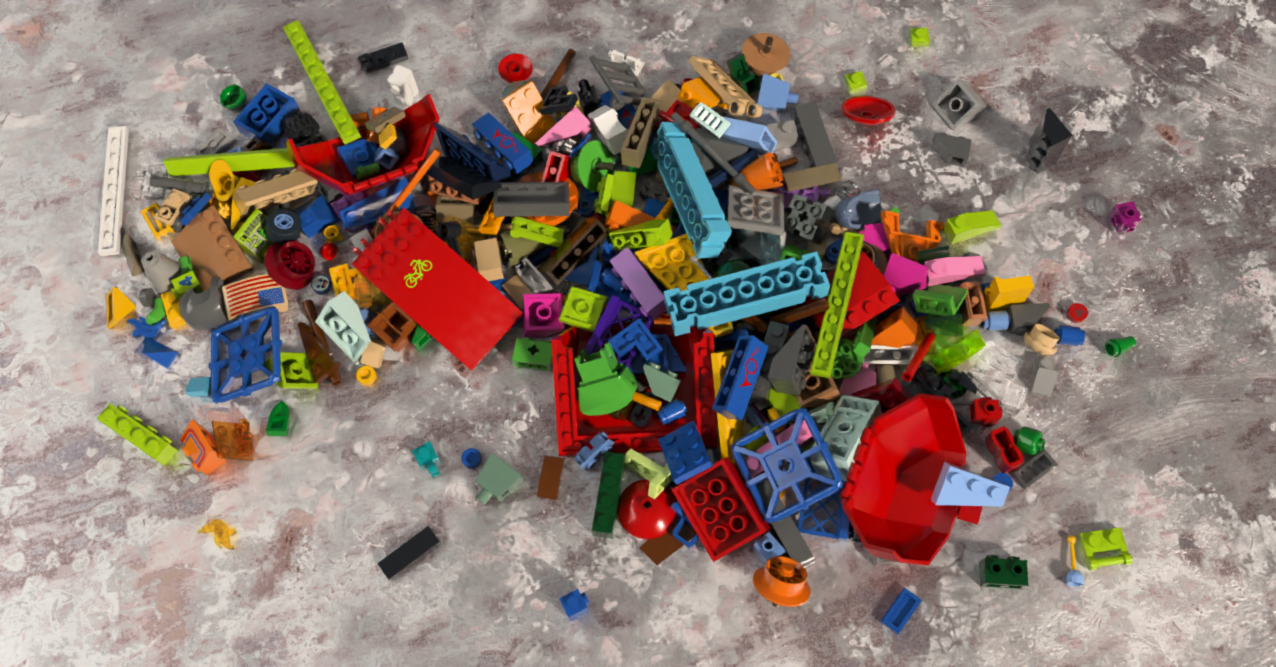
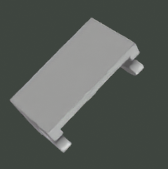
M526 257L522 260L524 264L522 270L515 267L519 278L533 294H549L554 290Z

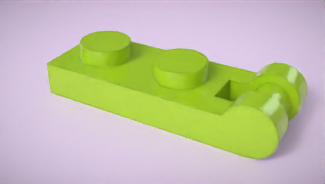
M513 217L511 225L513 227L510 230V235L513 238L523 237L555 247H560L563 243L564 229L522 217Z

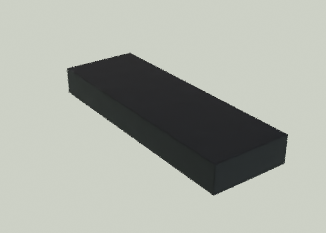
M427 526L377 564L388 580L391 581L441 542L431 528Z

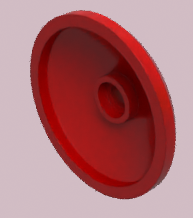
M873 96L851 97L846 99L841 105V112L847 119L863 126H876L886 123L895 116L896 111L895 106L889 101Z
M643 479L633 482L622 492L619 498L617 513L621 525L629 534L648 540L663 536L673 527L677 514L670 506L673 502H677L668 486L656 499L648 496L650 481ZM650 503L651 507L646 509L644 508V504Z

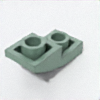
M826 403L811 409L809 413L815 422H824L828 420V417L834 415L833 410L837 403Z

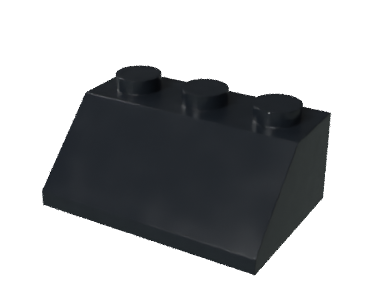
M1050 108L1046 109L1033 133L1028 149L1027 162L1037 174L1056 164L1072 137L1069 130Z

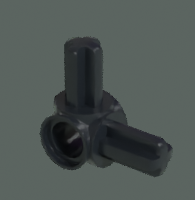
M458 221L439 223L436 230L432 232L444 242L447 241L448 246L460 256L462 253L457 240L462 232L460 223Z

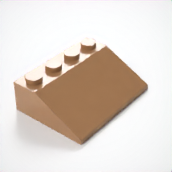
M214 205L198 213L171 241L180 258L183 256L191 257L193 271L196 272L195 276L204 291L210 287L213 276L221 277L224 284L227 285L254 269Z

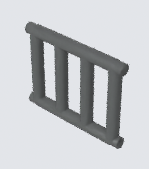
M594 55L590 56L589 60L619 105L625 103L639 106L642 100L623 96L620 92L651 98L626 62L617 63L598 59ZM603 67L624 71L626 75L605 71ZM611 79L633 83L635 87L613 83Z

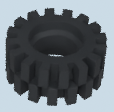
M304 112V114L299 113V116L294 115V119L290 118V123H286L287 127L284 128L286 136L289 139L292 138L295 145L320 132L319 124L307 112Z

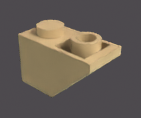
M173 188L153 218L172 226L175 219L189 205L191 207L194 206L191 204L193 200L189 194Z

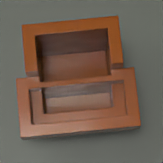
M394 302L388 305L382 313L367 325L386 345L398 353L413 339L417 328L416 322Z

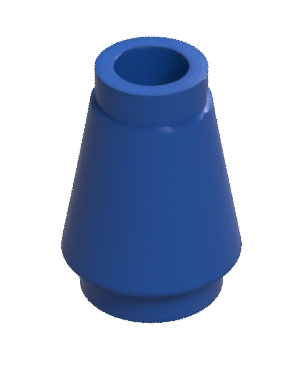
M611 267L607 268L601 275L603 284L623 294L626 291L621 284L623 279L621 276L618 278L611 270Z

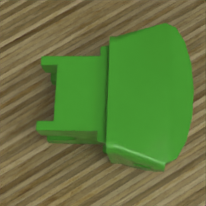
M610 341L606 342L605 347L599 352L587 355L585 349L579 352L580 355L574 358L582 381H580L576 388L578 391L579 408L583 414L590 416L609 414L622 409L633 400V395L638 388L637 381L628 366L624 367L623 363L618 364Z

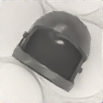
M213 276L210 287L206 291L197 294L194 287H192L180 298L179 310L181 318L191 328L209 330L228 322L222 287L225 284L221 277ZM218 286L221 294V304L219 299Z

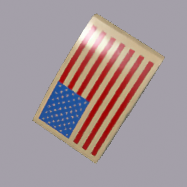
M269 274L249 277L222 287L228 322L238 319L240 315H248L271 306L276 307L279 312H286L288 310L285 288L277 284Z

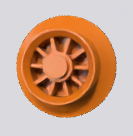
M776 556L770 558L766 562V566L756 570L753 575L752 581L755 589L761 596L771 601L774 607H779L780 605L789 607L802 605L808 601L811 594L810 587L806 582V569L799 562L788 557Z

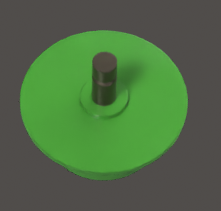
M597 140L589 141L582 147L576 157L573 156L571 158L570 170L573 179L587 190L597 192L598 182H602V176L607 177V174H613L612 156L604 143Z

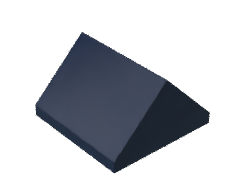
M600 243L564 280L589 286L595 262L598 261Z

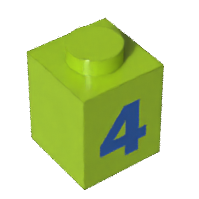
M189 271L171 280L174 286L171 291L176 299L181 298L192 287H194L197 294L204 292L193 271Z

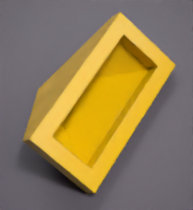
M113 287L106 294L108 329L114 327L136 308L117 287Z

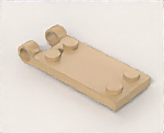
M696 56L690 57L688 62L693 66L692 69L711 85L723 98L722 101L725 104L729 105L728 110L731 115H743L746 107V115L748 117L759 118L761 116L762 106L757 104L715 60Z

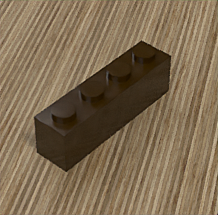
M588 217L537 270L549 283L559 285L600 243L609 231L597 218Z

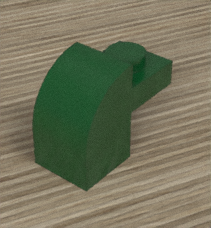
M739 53L726 61L730 77L748 95L760 90L757 75L748 69L744 54Z

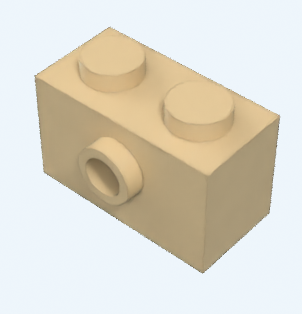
M497 238L474 242L475 250H472L474 261H477L474 269L487 281L504 279Z

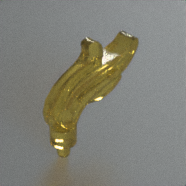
M215 519L197 531L198 533L204 532V534L213 532L214 542L219 548H222L220 545L222 544L226 549L234 550L229 536L235 535L236 529H229L222 520Z

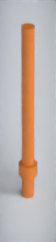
M436 148L433 150L388 210H398L441 154ZM375 227L370 232L372 238H374Z

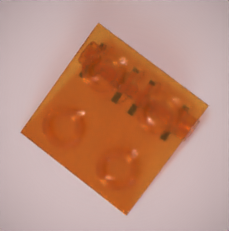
M246 418L240 419L239 423L212 421L217 458L253 460L252 457L254 456L255 449H253L252 444L253 438H250L252 436V433L249 432L250 422Z

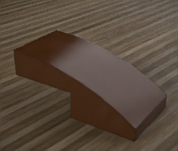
M544 456L537 497L558 499L565 458Z

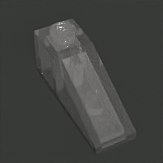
M971 368L967 371L966 375L976 385L977 391L984 397L999 400V407H1002L1004 414L1016 416L1022 410L1028 388Z

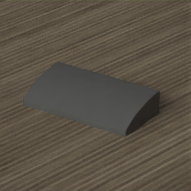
M569 182L500 183L502 188L494 191V217L570 216Z

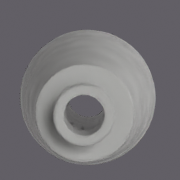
M157 251L146 252L142 256L141 262L151 288L161 294L171 291L174 288L171 280L179 277L181 274L179 262Z

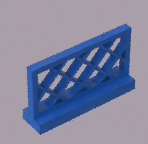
M808 457V464L811 470L815 472L813 466L811 465V458ZM809 477L805 479L803 495L806 498L824 487H828V483L820 481L823 485L813 491L808 485L809 480L812 479ZM842 488L835 495L832 494V497L825 502L818 501L820 505L814 510L806 509L807 515L804 516V509L800 510L798 523L800 533L838 539V541H847L850 521L840 502L842 498L840 497L839 501L836 498L841 493ZM809 489L811 494L807 496V490ZM834 499L839 507L838 511L831 515L824 505ZM822 507L829 517L819 523L813 513ZM835 515H837V522L833 518ZM811 516L817 526L811 530L803 529V520ZM831 519L836 526L835 534L826 533L821 525Z

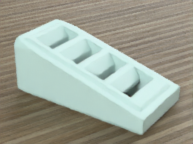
M702 102L690 114L691 119L696 124L718 138L731 125L730 122ZM721 122L722 124L717 128V130H715L717 125Z

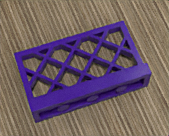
M612 295L585 347L586 354L599 352L602 349L603 343L608 342V340L614 337L610 332L612 326L620 324L622 330H624L623 322L632 319L635 322V318L646 316L639 308L621 301L619 297ZM624 307L630 310L632 316L620 319L619 312ZM648 315L646 318L649 320L645 326L649 330L653 319ZM634 347L633 351L630 350L631 355L629 359L620 361L619 356L616 354L618 364L623 363L630 368L638 349Z

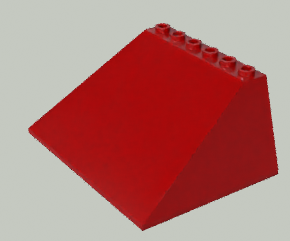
M653 320L649 328L652 335L667 334L686 368V373H677L679 374L677 378L681 379L671 401L675 399L678 401L682 400L687 411L685 412V417L670 425L666 424L663 426L657 416V410H655L648 424L643 428H637L631 423V413L637 402L634 403L625 422L620 419L616 420L608 414L590 416L580 411L576 387L582 381L574 358L580 355L579 352L585 349L593 332L572 326L554 337L551 343L559 456L576 455L586 445L592 450L593 446L589 442L598 433L601 434L603 431L608 435L606 440L610 439L615 442L612 445L611 453H627L630 449L636 452L662 451L658 439L692 421L697 425L706 449H718L716 411L712 409L715 402L711 353H714V332L708 328L698 330L697 326L690 328V333L675 336L671 325L654 324ZM630 322L622 323L624 329L630 325ZM620 324L614 325L610 329L612 336L622 331ZM645 374L634 375L648 384L643 393L652 392ZM657 396V400L662 402L661 407L669 403V401ZM642 412L639 417L635 416V417H636V421L639 422L640 419H641V420H644V419H643V413H644V412Z

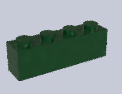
M605 452L592 525V534L595 537L609 539L614 537L625 469V454Z

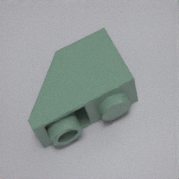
M651 361L649 364L645 363L643 369L652 394L671 402L681 379L677 378L679 374L671 370L667 372L660 370V365Z

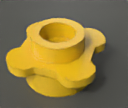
M219 202L220 208L217 210L223 218L229 220L232 214V206L228 203L224 205Z
M338 225L328 226L322 232L326 237V243H333L343 239Z

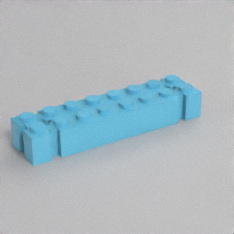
M661 122L657 131L658 138H654L650 151L654 159L658 160L657 167L690 241L694 242L693 249L697 258H718L724 248V242H727L732 233L731 227L727 220H724L725 214L699 162L689 138H687V134L680 129L676 122Z
M817 251L802 255L800 261H795L793 257L687 285V290L680 291L679 287L664 291V303L668 316L670 315L674 335L679 336L690 333V328L697 326L698 330L804 303L806 297L811 296L812 300L827 297L830 284L826 273L821 272L822 263Z

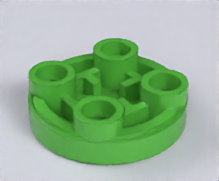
M840 339L831 374L833 378H850L861 369L864 358L853 352V341Z

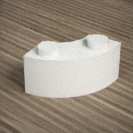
M604 105L588 114L591 125L609 151L614 155L621 152L629 130L619 122L615 109Z

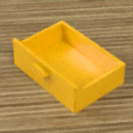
M1031 275L1007 279L994 277L990 286L984 289L983 298L986 312L1008 310L1010 305L1023 304L1034 289Z

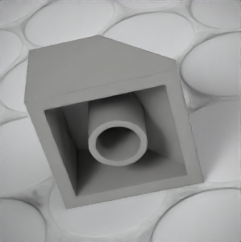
M957 79L932 104L953 130L974 120L988 107L968 82Z

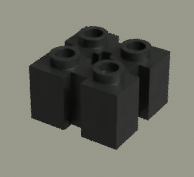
M794 193L789 205L792 211L790 215L785 214L784 231L798 237L801 236L819 245L825 233L822 227L824 223L829 224L834 210L825 204L817 201L813 202L806 197Z

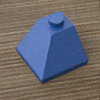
M321 195L292 210L300 217L301 228L308 239L319 234L326 227L340 221L331 205Z

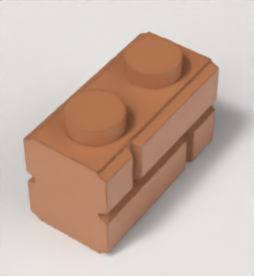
M964 282L959 288H966L968 293L958 309L959 316L961 317V326H979L987 319L981 283Z

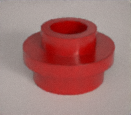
M332 242L324 243L320 248V254L327 261L332 260L337 255L338 247Z

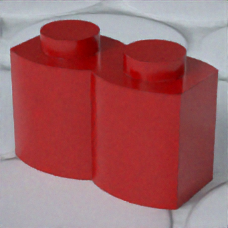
M1005 426L992 430L985 438L986 447L994 455L995 464L1001 473L1016 470L1023 463V455L1019 448L1014 445L1013 436Z

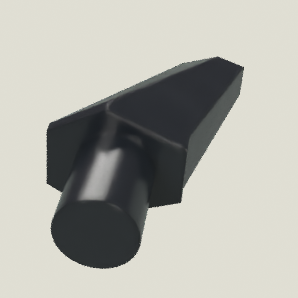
M951 371L950 379L957 380L958 384L976 394V385L964 371L961 373Z

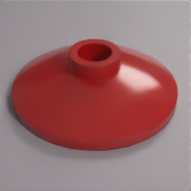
M510 54L500 61L498 72L504 81L512 83L514 81L527 80L533 72V65L531 60L523 54Z

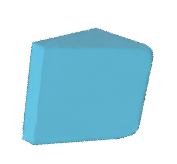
M211 377L191 378L186 388V394L189 397L210 396Z

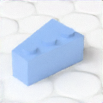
M944 462L931 501L935 505L1003 506L1010 487L1002 481Z

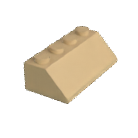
M294 169L288 175L283 176V174H279L269 181L260 180L253 186L248 187L245 185L239 187L235 191L234 199L242 217L251 215L256 208L262 211L313 194L318 182L315 178Z

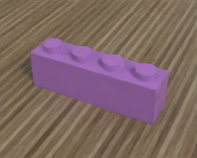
M628 247L610 260L613 265L611 270L618 278L621 276L623 279L621 284L627 291L629 289L632 291L630 294L631 298L636 304L639 302L642 305L639 309L646 317L649 315L655 320L667 311L664 303V294Z

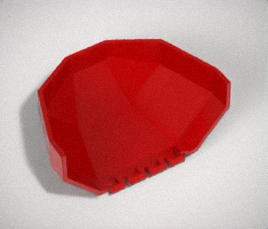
M430 94L403 110L406 117L394 123V125L405 132L408 142V153L404 156L400 154L399 159L391 170L387 168L380 169V174L366 177L365 180L353 179L338 155L337 147L344 145L341 137L302 147L295 146L291 138L285 144L297 170L350 196L416 173L427 156L436 130L434 125L439 122L440 118ZM367 127L359 130L361 138L352 142L366 138ZM374 143L378 149L380 144Z
M919 393L874 418L873 424L864 429L860 439L861 444L858 445L853 458L855 463L851 464L846 477L848 482L844 483L840 493L842 498L840 502L862 544L873 556L900 563L929 566L950 537L960 507L958 505H935L931 501V497L944 462L965 469L966 449L955 409L947 397Z

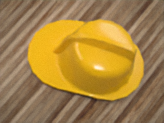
M216 160L211 165L209 177L216 198L219 201H227L229 198H232V192L240 178L232 173L230 166L224 160Z

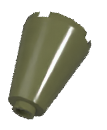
M500 231L496 235L497 242L500 241L501 260L504 266L507 265V268L515 266L522 262L525 257L529 258L548 246V244L523 237L513 238L510 235V231Z

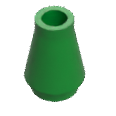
M1132 336L1109 339L1105 343V351L1111 357H1119L1135 347L1136 340Z

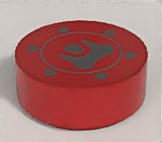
M1080 303L1072 304L1067 310V317L1073 323H1081L1088 316L1087 308Z

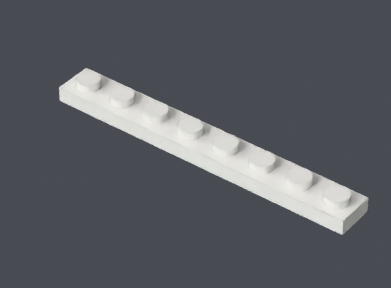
M126 126L108 128L98 254L100 256L120 254L129 129Z

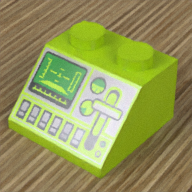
M256 208L233 238L245 254L263 264L266 251L275 243L266 234L267 216Z

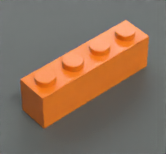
M615 201L609 208L604 227L612 232L654 220L655 217ZM670 225L672 233L674 234L677 227Z

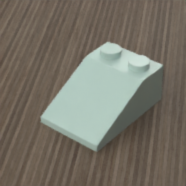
M345 291L330 299L315 321L354 363L357 362L371 342L358 305Z

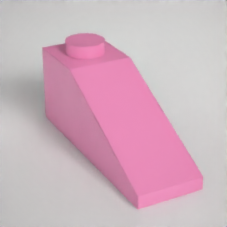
M574 107L572 111L542 136L536 144L543 148L553 145L554 142L560 140L566 141L568 138L575 139L581 135L585 136L591 130L590 127L592 125L581 111Z
M981 256L944 257L925 261L924 266L929 267L927 286L986 275Z

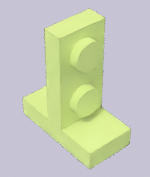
M633 449L626 453L625 467L650 481L648 496L656 499L673 481L668 465L663 468L658 463L651 461Z

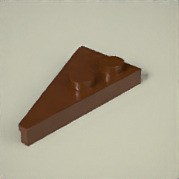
M299 322L297 325L314 383H322L342 365L331 357L333 353L326 348L322 340L311 333V327L306 325V323Z

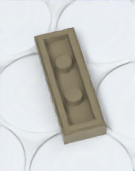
M836 163L783 174V181L788 192L841 180Z

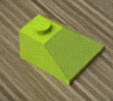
M280 352L281 379L275 383L277 386L301 389H317L319 387L318 383H314L305 353ZM272 356L265 362V366L273 371Z

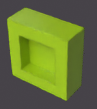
M910 28L911 47L929 46L928 28Z
M862 71L845 75L844 80L850 93L867 89V83Z

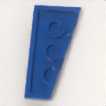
M405 177L340 211L339 214L344 230L376 223L408 184L407 178ZM411 193L398 210L405 208L413 214V210L416 207Z

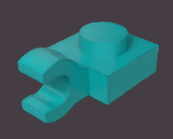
M430 441L412 450L421 469L427 467L433 478L440 474L434 463L440 459Z

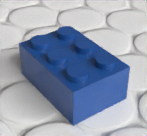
M266 83L233 123L242 135L249 139L256 136L262 142L266 141L271 145L284 130L286 123H290L289 119H293L300 109L293 97Z

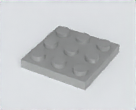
M729 185L727 199V222L729 226L736 229L783 236L784 194L756 190L750 195L742 187Z

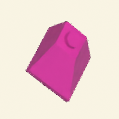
M892 253L884 277L891 285L895 294L903 296L914 292L916 289L922 290L926 288L929 267Z
M561 293L523 294V338H543L564 331V323L559 322L563 309Z

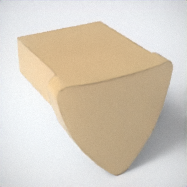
M371 338L370 344L362 353L360 363L380 368L386 344L380 338Z

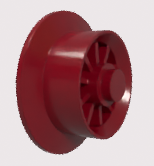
M289 241L284 245L275 243L266 251L264 258L265 267L270 277L277 284L287 289L299 290L311 283L314 276L315 257L306 245L298 241Z

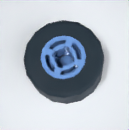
M277 209L268 215L266 234L272 242L284 245L286 242L299 239L301 220L295 212L288 209Z

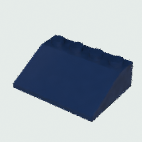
M439 123L434 125L446 157L453 158L498 183L509 182L512 179L510 168L506 164L499 163L492 154L484 152L480 145L470 142L466 135H461L457 131Z

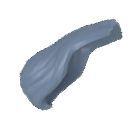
M879 189L862 191L855 196L840 201L835 208L837 222L844 228L862 229L864 225L881 221Z

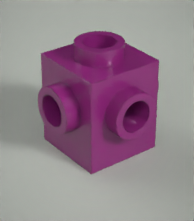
M1134 201L1116 204L1109 213L1111 224L1115 227L1117 233L1124 231L1125 233L1132 232L1142 221L1141 214L1137 211Z

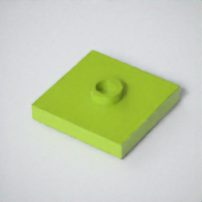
M571 286L560 314L559 322L594 332L603 314L608 297Z

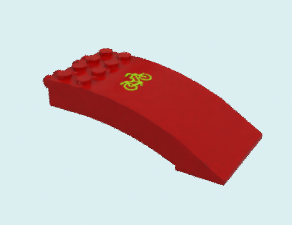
M403 208L397 215L388 210L386 213L392 221L389 224L384 219L378 221L385 228L371 243L367 242L364 238L360 240L367 248L363 252L356 247L352 249L358 255L352 265L433 338L473 371L524 313L408 210Z

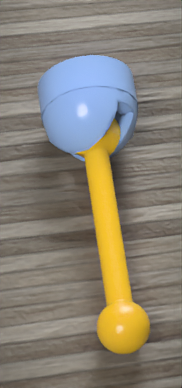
M1070 535L1067 541L1070 543L1072 570L1066 575V585L1074 587L1083 586L1084 577L1080 571L1076 570L1074 549L1076 538Z

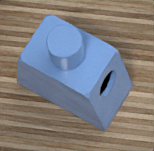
M763 74L757 104L762 106V111H784L787 103L797 105L799 94L789 92L790 83Z

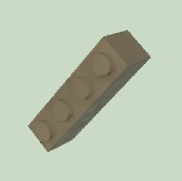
M642 97L621 148L622 165L640 168L656 124L660 119V100Z

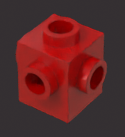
M991 397L974 399L970 404L971 424L992 427L1002 418V407H999V400H992Z

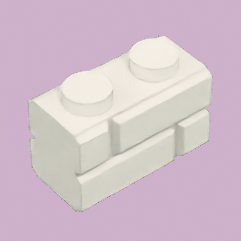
M396 65L393 74L388 78L390 91L393 93L394 101L397 104L410 106L419 93L417 84L410 69Z

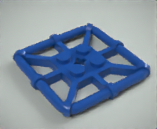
M271 306L248 315H240L238 319L212 329L209 369L211 370V400L214 403L226 402L240 396L246 397L251 395L252 392L269 387L280 381V347H282V340H280L279 310L276 307ZM265 317L258 330L251 334L250 322ZM241 325V338L232 341L222 333ZM271 327L272 340H270V343L264 344V336ZM219 339L228 345V358L220 361ZM272 351L273 371L265 366V353ZM229 366V374L219 388V369ZM261 370L269 377L252 384L251 373ZM242 377L240 389L229 392L236 379Z
M801 407L770 423H764L761 428L743 436L731 446L733 458L745 481L744 486L746 489L748 488L760 515L767 523L779 521L799 510H806L810 508V505L834 494L843 486L841 474L828 450L829 445L827 442H824L812 416L807 412L806 408ZM796 418L790 439L779 444L773 430ZM803 420H805L817 446L805 452H802L797 442ZM767 434L773 448L760 454L742 446ZM821 452L833 479L812 472L806 458ZM741 453L759 459L765 472L752 479ZM783 460L790 462L788 471L781 469ZM811 477L831 485L805 498L798 483ZM767 478L774 490L768 509L756 487L757 483ZM792 486L798 502L774 513L781 491Z

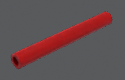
M926 334L902 374L904 381L909 382L912 380L935 340L934 334Z

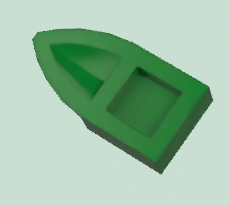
M280 401L269 415L266 428L267 436L288 435L290 417L288 406L284 401Z

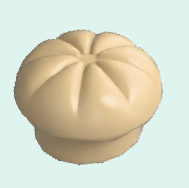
M1035 324L1030 333L1026 332L1024 334V343L1033 352L1050 356L1057 351L1055 345L1059 337L1048 327Z

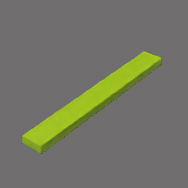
M287 148L171 157L163 160L170 177L209 174L210 167L216 160L226 161L232 172L295 167Z
M847 231L844 233L828 297L830 308L824 314L810 375L831 378L864 241V234Z

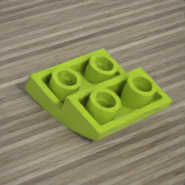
M607 174V177L602 176V182H598L597 192H599V197L595 199L594 210L602 216L607 215L609 211L615 175Z

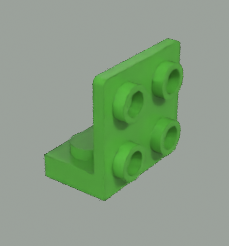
M945 285L929 286L927 291L916 289L913 293L916 311L954 317L968 291L966 288Z

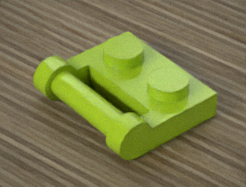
M1121 527L1078 534L1088 570H1097V567L1116 564H1132V556L1128 552ZM1116 550L1119 552V556L1095 559L1093 556L1095 553Z

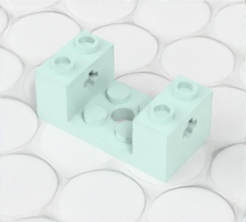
M842 395L833 410L834 415L828 418L820 432L824 442H827L829 445L828 450L841 474L842 481H847L846 477L852 463H855L853 458L858 445L861 444L860 439L864 429L873 424L874 418L883 414L879 401ZM821 452L810 456L815 473L833 478Z

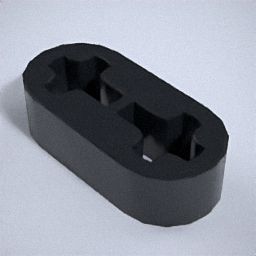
M652 392L643 393L657 400V396L652 394ZM637 403L631 413V423L637 428L645 427L655 410L649 407L645 408L644 405ZM644 412V413H643V419H644V420H641V419H640L639 422L636 421V417H635V416L639 417V416L641 415V413Z

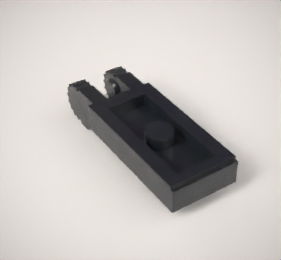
M403 42L371 52L370 54L359 55L357 58L358 62L362 64L360 66L362 72L379 70L409 59Z

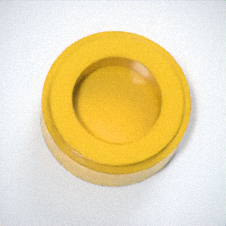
M364 365L357 370L356 378L360 384L368 386L375 382L377 374L373 367Z

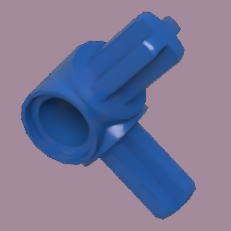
M605 241L604 245H601L604 267L613 268L610 260L623 250L614 251L613 245ZM633 248L630 250L635 255V252L638 251V248Z

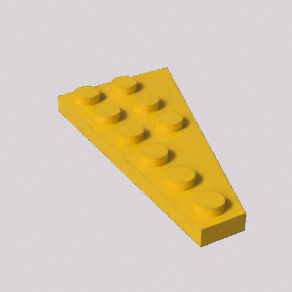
M687 233L670 239L665 245L651 246L635 252V257L667 290L679 287L680 291L687 290V285L709 280L701 269L690 260L691 256H696L693 249V243L689 240ZM698 258V261L703 266L701 259ZM731 322L708 328L714 332V338L734 331Z
M734 349L711 353L715 399ZM717 412L721 458L729 457L735 469L739 471L733 458L731 446L743 437L744 416L742 420L727 419Z

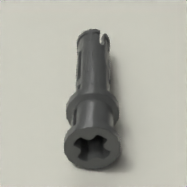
M151 175L149 180L151 187L170 190L174 188L189 195L203 196L206 192L209 193V182H194L192 179L184 181Z

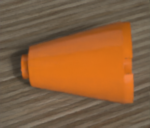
M771 152L763 154L738 172L739 174L742 173L756 190L783 186L780 183L783 181L782 171L778 162L772 160L775 156ZM732 177V181H730V185H731V186H736V187H742L741 185L738 186V185L734 182L735 179Z

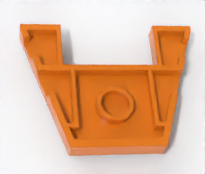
M886 210L880 213L892 253L924 265L925 261L936 259L937 252L935 250L937 244L940 243L941 236L939 235L944 227V222L927 221L926 237L899 231V213Z

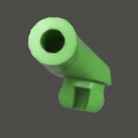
M162 298L153 300L154 309L145 318L149 325L156 324L165 316Z

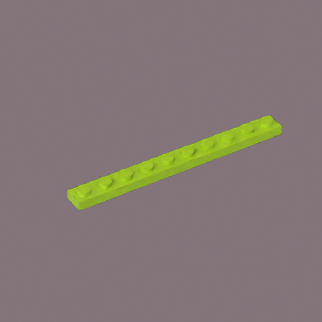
M299 20L283 26L344 145L361 138Z

